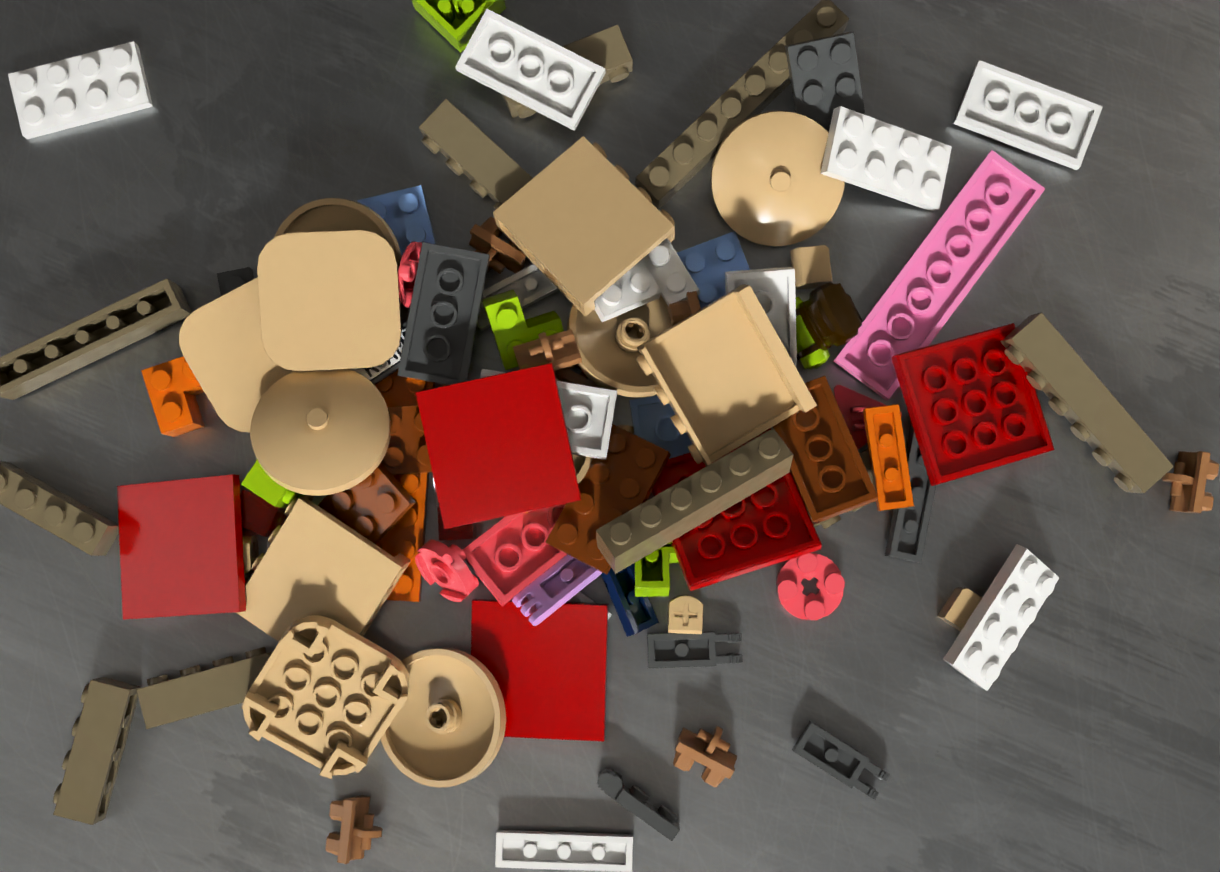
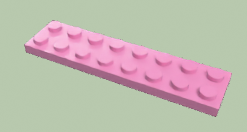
M991 150L863 320L862 326L858 329V334L845 344L833 362L883 399L889 400L900 385L891 357L931 344L1044 192L1045 188Z

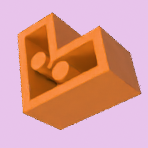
M183 356L141 370L161 434L176 437L205 427L196 399V395L205 392Z

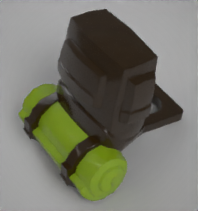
M829 282L817 287L810 292V298L804 302L800 297H796L797 361H801L805 370L820 368L830 357L828 349L832 345L838 347L848 343L858 334V329L862 326L860 314L850 295L846 294L840 283L833 284Z

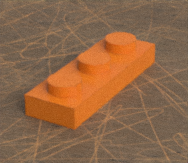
M899 404L863 409L870 464L874 488L878 495V500L876 501L877 511L913 507L914 502Z

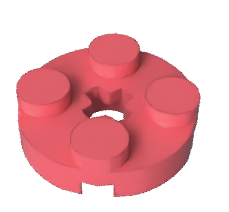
M430 539L418 550L420 553L415 556V561L421 575L430 586L436 582L443 588L439 594L453 602H461L479 586L478 579L471 573L469 567L464 562L466 559L465 553L457 545L451 544L448 547L442 542Z
M808 553L787 560L782 565L776 577V591L780 604L788 613L800 619L819 620L830 615L839 606L843 597L845 581L841 576L839 568L832 560L821 554ZM814 577L817 580L815 586L818 588L816 594L810 592L806 596L802 593L804 586L801 582L804 578L810 581Z

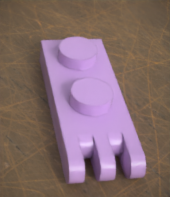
M566 555L519 592L512 602L516 607H521L520 611L525 617L530 616L529 622L533 626H537L600 576L602 572Z

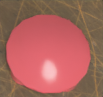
M411 242L406 247L398 267L399 299L401 304L407 308H410L422 242Z

